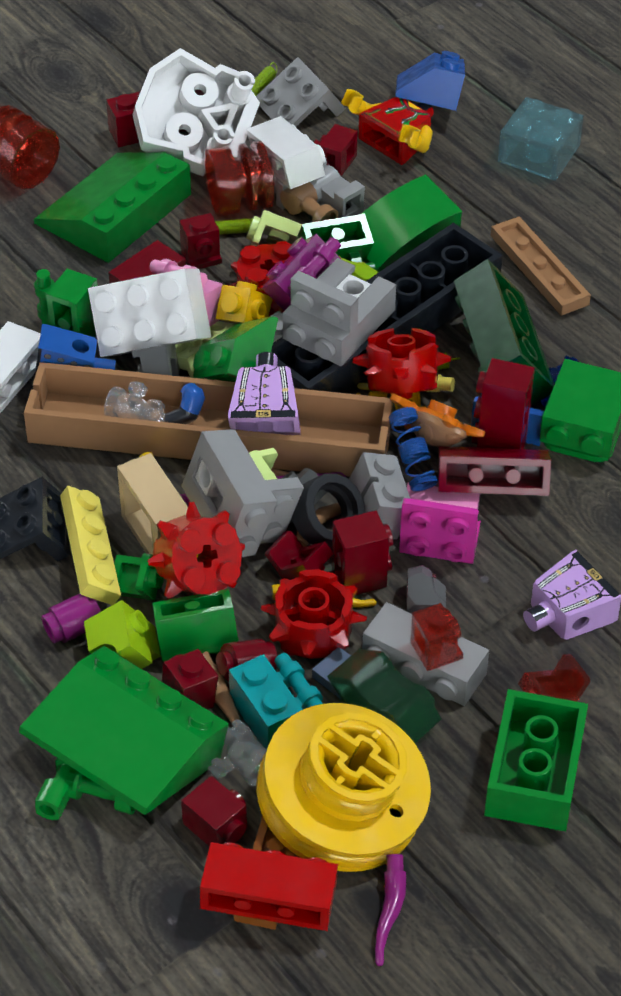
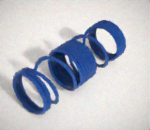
M406 407L392 412L388 418L392 425V430L402 433L397 438L396 444L399 445L398 450L402 462L409 464L405 469V473L415 477L409 483L410 490L415 492L423 491L434 487L438 483V479L432 475L435 473L434 470L416 475L408 473L409 467L413 464L428 460L431 456L428 455L429 449L425 441L426 439L423 437H416L401 444L399 443V439L404 434L415 432L422 428L421 426H416L406 431L394 428V426H404L417 420L416 409Z

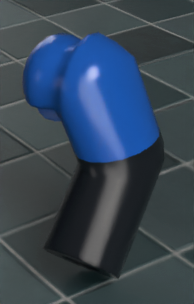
M195 383L184 385L181 389L182 400L180 407L161 415L162 422L178 424L194 422L199 417L205 401L203 390Z

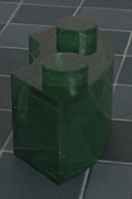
M358 649L327 676L345 704L361 706L383 715L399 726L414 743L442 720L435 707V700L432 694L424 686L415 684L404 677L393 666L392 661L383 651Z

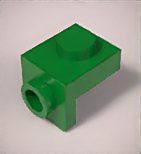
M144 553L142 558L116 555L114 565L121 596L155 601L157 590L162 587L164 577L159 576L156 567L148 565V559L153 557L152 554Z

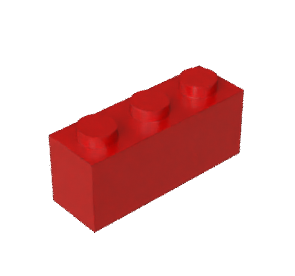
M210 842L200 884V909L328 931L336 890L338 864L328 863L326 860L317 857L305 859L288 856L276 850L259 851L243 848L235 843L219 844Z

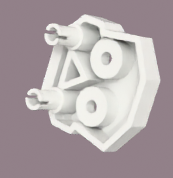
M178 49L150 68L136 102L133 119L141 150L145 152H166L190 164V172L201 176L223 165L232 164L236 167L248 136L246 129L251 128L260 104L251 90L255 83L254 76L248 71L239 72L221 64L214 68L185 50ZM201 90L204 92V95H197L194 91ZM184 129L189 135L184 136L179 133V130Z

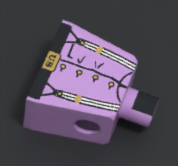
M261 352L256 356V367H242L238 370L228 412L230 429L283 435H301L291 369L287 366L277 367L278 357L276 354Z
M574 550L536 579L532 590V608L524 611L523 617L526 625L534 632L549 625L560 638L570 639L616 622L619 616L621 595L577 550Z

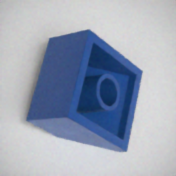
M442 51V54H431L397 76L395 97L456 111L465 77L464 59H460L459 54L450 51Z

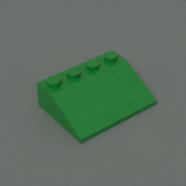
M166 152L116 153L34 218V224L109 263L191 195L190 164Z
M103 646L80 660L20 725L19 733L146 815L220 761L229 723L153 677L147 671L121 657L115 651Z

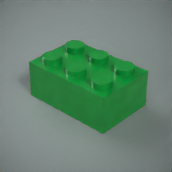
M508 689L487 787L484 816L566 832L588 710L587 703Z

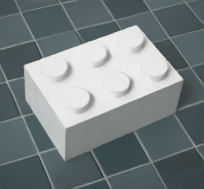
M180 269L88 288L100 357L117 356L132 353L133 350L211 338L199 269Z

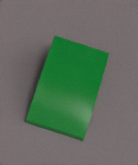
M426 174L398 187L362 213L366 216L374 241L365 262H374L376 271H382L452 223L461 227L462 210Z

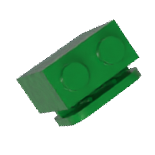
M564 359L542 416L539 441L543 442L549 450L593 462L607 461L613 455L621 431V372Z

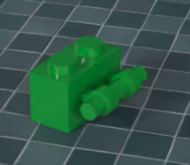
M365 214L302 224L296 238L297 240L302 237L305 240L317 234L326 243L330 237H333L341 244L336 254L352 262H365L374 244ZM374 262L365 263L376 270Z
M67 268L54 283L47 269L38 270L34 289L36 296L39 297L37 314L39 319L42 320V324H48L95 338L96 331L88 288L98 286L97 278Z
M229 589L220 590L210 595L197 594L152 603L163 662L170 660L176 655L186 654L196 649H199L201 653L218 654L223 644L239 641Z

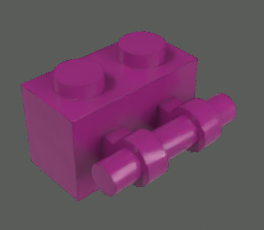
M317 234L305 240L300 237L287 250L290 254L284 263L279 261L268 271L266 276L269 280L262 289L285 311L291 305V278L298 271H301L317 279L337 258H340L336 254V251L341 247L340 242L330 237L325 243Z

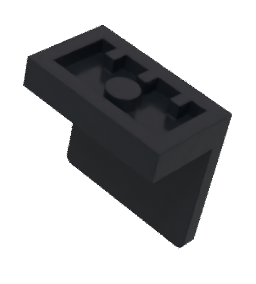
M43 476L0 497V559L33 543H36L39 549L46 551L57 562L70 556V542L60 498L62 493Z

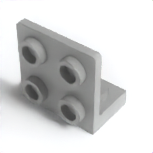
M299 57L256 96L260 102L259 106L271 119L281 116L291 125L294 124L295 126L299 125L318 106L323 112L329 108L336 117L346 109Z

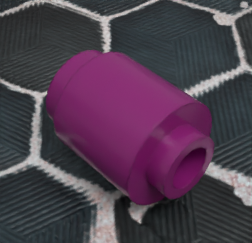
M79 593L48 608V613L41 616V621L52 643L55 644L59 641L66 643L85 634L84 621L101 611L95 599L87 598Z

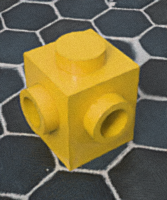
M237 281L236 287L222 285L215 319L239 324L268 317L272 298L256 291L257 285Z

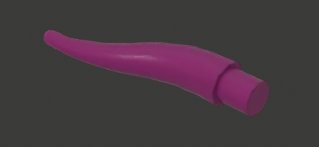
M402 854L386 855L387 871L384 872V902L378 921L375 944V963L379 967L383 966L384 948L389 931L400 914L406 896V872L404 871Z

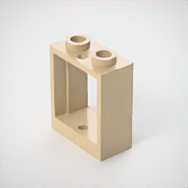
M149 453L118 465L117 471L121 515L147 554L153 555L154 542L161 537L157 527L159 520L169 522L174 518L186 515L188 506L156 459Z

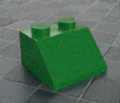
M270 316L236 324L201 345L193 360V378L236 382L239 369L242 367H256V356L261 352H271L278 318Z

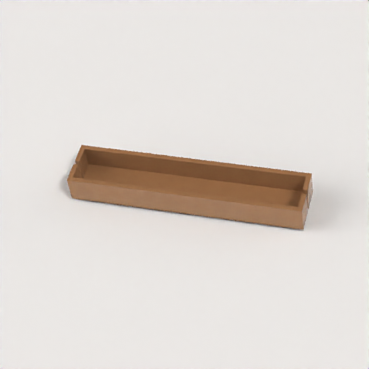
M40 362L33 382V390L30 391L24 410L28 443L140 455L145 452H152L153 456L191 460L202 431L230 429L228 412L236 382ZM195 383L203 390L205 401L199 417L194 422L189 424L162 422L161 415L180 407L182 400L181 389L184 385ZM294 388L301 435L236 430L248 452L274 448L277 451L278 456L272 469L302 471L304 468H309L315 473L341 472L345 476L350 477L363 452L387 455L392 429L388 417L392 413L393 402L385 397Z

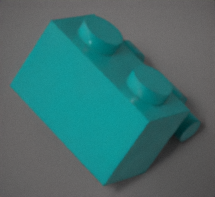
M281 653L275 658L274 662L279 668V672L275 671L264 654L229 669V690L235 707L265 751L274 733L288 718L303 709L323 704V696L317 687L310 686L304 677L305 670L299 662L292 661L287 653ZM289 687H292L294 689V691L297 694V697H294L292 695V693L288 689Z

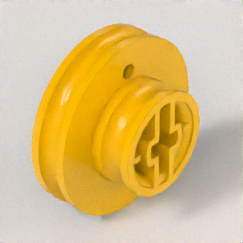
M327 703L311 706L295 713L277 729L260 763L256 780V792L261 813L268 827L276 838L291 852L300 858L317 857L326 860L328 863L338 864V871L357 872L386 864V855L400 854L409 845L427 813L431 785L429 772L421 752L412 739L394 722L375 711L361 706ZM389 809H397L401 813V817L392 816Z

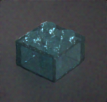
M526 97L500 131L498 162L556 181L580 146L584 115Z

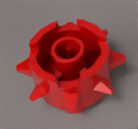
M280 241L276 244L245 246L240 251L238 261L231 264V268L237 274V281L257 285L256 291L268 295L262 289L269 280L266 274L279 261L284 263L290 256L287 250L292 244ZM237 281L229 284L228 286L236 287ZM272 299L268 317L277 311L283 314L284 310Z
M394 328L370 335L368 337L366 353L354 357L353 363L367 368V371L364 373L367 375L369 390L393 393L409 400L413 397V393L437 388L438 366L451 362V356L437 352L439 346L436 345V337L426 330L411 328V335H394Z
M193 501L189 502L186 515L174 518L169 522L159 520L157 527L161 537L154 542L153 557L148 559V565L156 567L159 576L164 577L167 581L164 593L166 598L171 599L182 591L194 593V595H210L224 590L227 586L231 588L236 586V581L241 573L242 551L245 550V544L240 543L236 529L228 523L230 514L226 510L212 518L203 517Z
M320 569L303 570L299 572V577L292 580L283 578L279 580L280 585L275 594V603L261 605L260 609L275 616L276 626L269 635V638L272 642L280 641L281 649L288 655H297L308 659L326 658L338 647L341 649L348 648V641L352 633V623L367 621V616L353 611L352 599L358 589L354 585L344 586L337 581V575Z

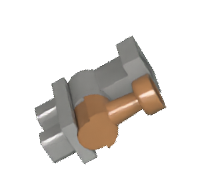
M327 161L323 163L325 176L293 189H289L272 173L269 175V187L276 193V205L282 210L286 208L289 214L292 215L304 211L312 216V222L354 216L363 212L365 186L356 180L349 183L340 176L334 167L326 165ZM346 204L350 206L348 210H346Z

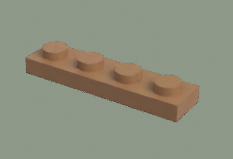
M520 216L491 226V237L561 316L590 305V293Z

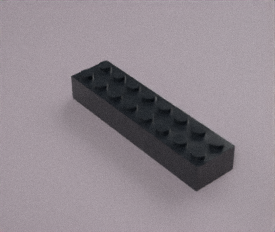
M452 223L366 281L372 284L379 276L396 284L395 311L374 333L394 328V335H411V328L426 330L432 333L462 312L455 300V296L458 293L454 280L487 259L501 272L503 255L455 223ZM283 337L272 345L271 353L276 354L278 357L277 367L287 366L291 369L294 388L345 393L367 378V375L364 373L367 371V368L353 363V358L366 353L368 339L342 366L325 360L304 348L293 345L283 339Z

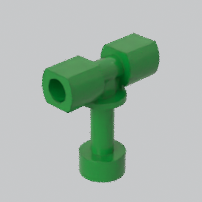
M58 758L55 760L56 775L54 779H45L35 799L36 814L49 820H59L69 799L79 800L83 793L114 801V809L119 812L132 815L136 810Z

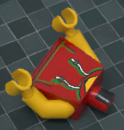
M352 89L346 90L341 104L347 106L350 112L359 115L360 140L400 165L405 164L417 151L425 153L429 150L433 135L431 117L434 115L432 105L424 103L415 105L406 99L398 97L383 103L369 104L363 100L364 96Z

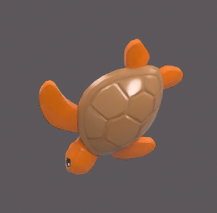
M393 393L389 398L400 408L413 407L416 409L417 420L403 427L408 430L421 426L422 428L414 433L416 437L425 438L428 445L449 447L463 441L468 436L484 437L485 431L466 423L463 424V422L455 419L457 409L431 399L428 408L423 406L419 407L416 403Z

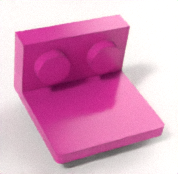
M404 498L401 513L399 552L414 556L473 564L481 521H478L479 511L475 508Z

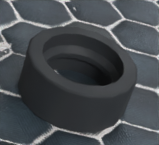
M323 474L302 484L304 489L292 519L299 535L309 544L326 542L329 547H332L333 532L327 530L320 523L315 513L314 501L316 493L320 490H325L336 498L341 508L342 519L365 513L363 498L357 487L348 478L338 474Z

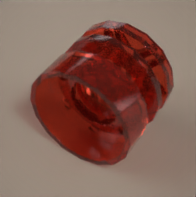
M11 105L0 106V175L18 188L24 190L34 188L47 178L58 160L60 151L59 137L54 130L32 119L31 116L23 113L20 109Z
M261 140L253 141L250 145V150L246 143L239 144L237 159H234L228 146L211 148L205 151L206 181L211 204L217 217L240 213L241 198H244L250 211L257 210L258 201L262 209L273 207L274 173L267 150Z

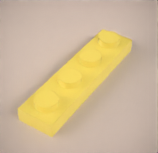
M67 485L60 498L80 594L114 605L120 598L121 592L100 499L88 490H79Z

